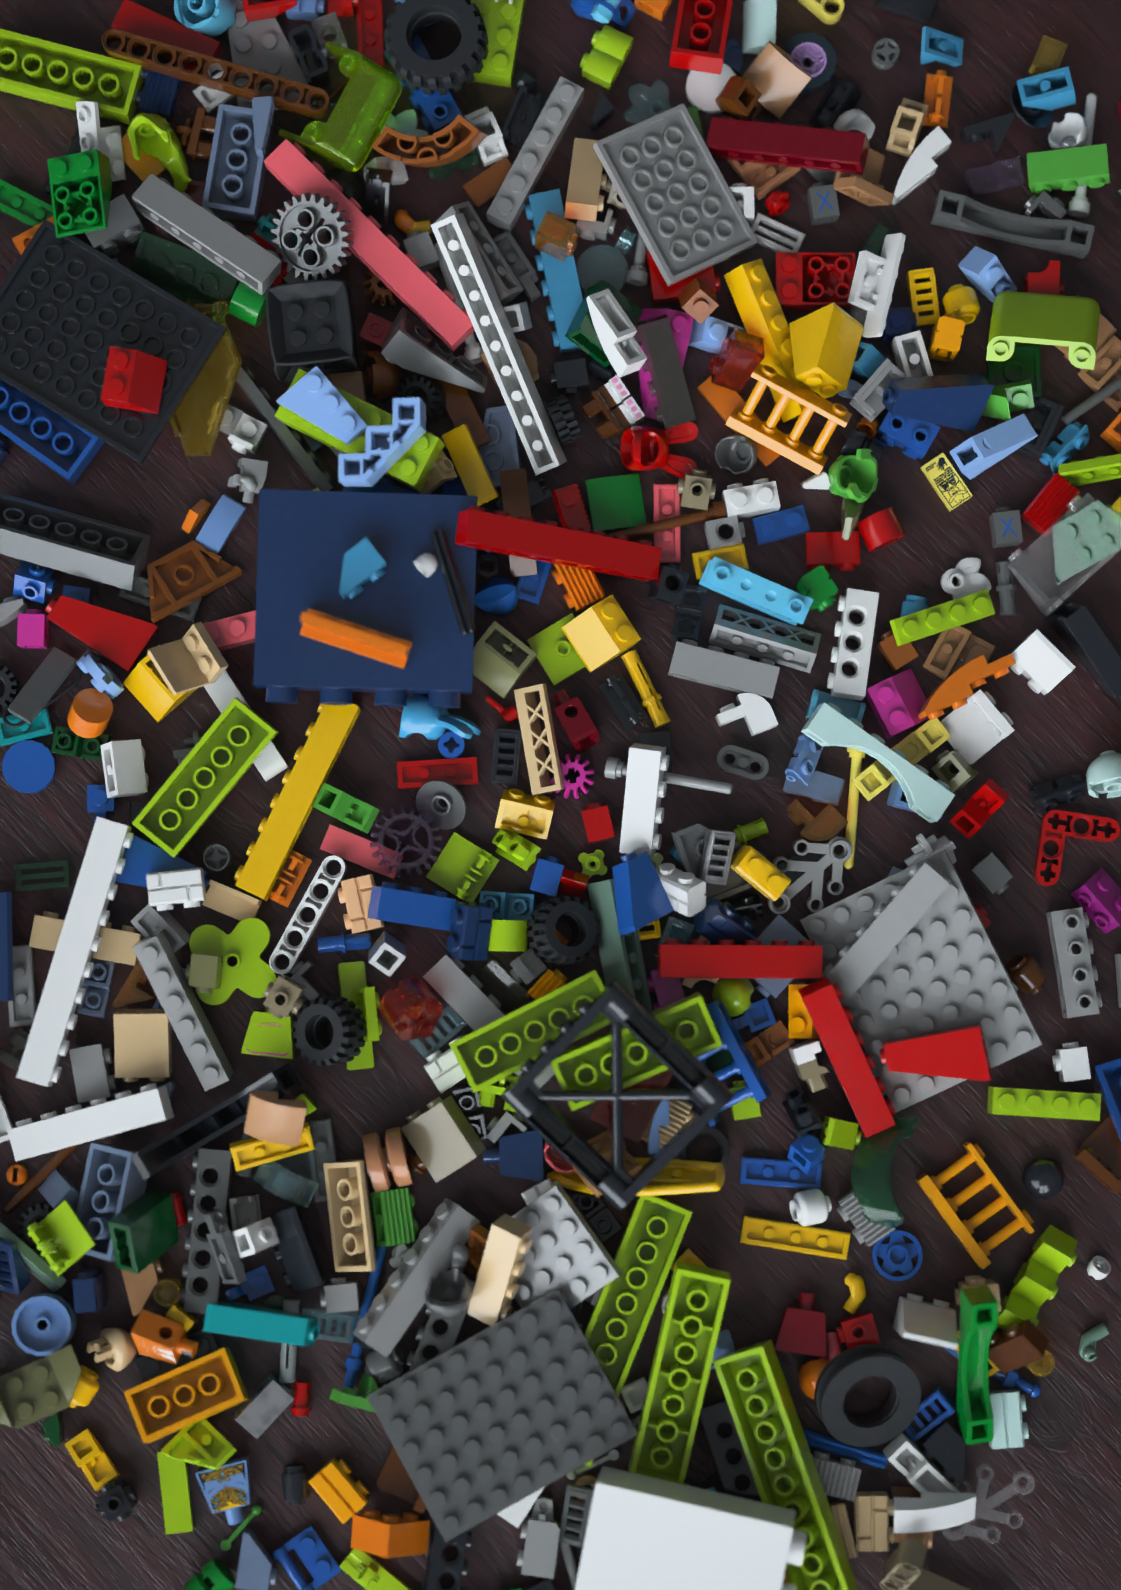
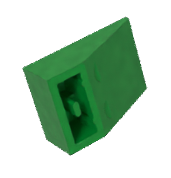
M98 149L47 159L56 237L60 238L106 229L108 227L112 190L109 157Z

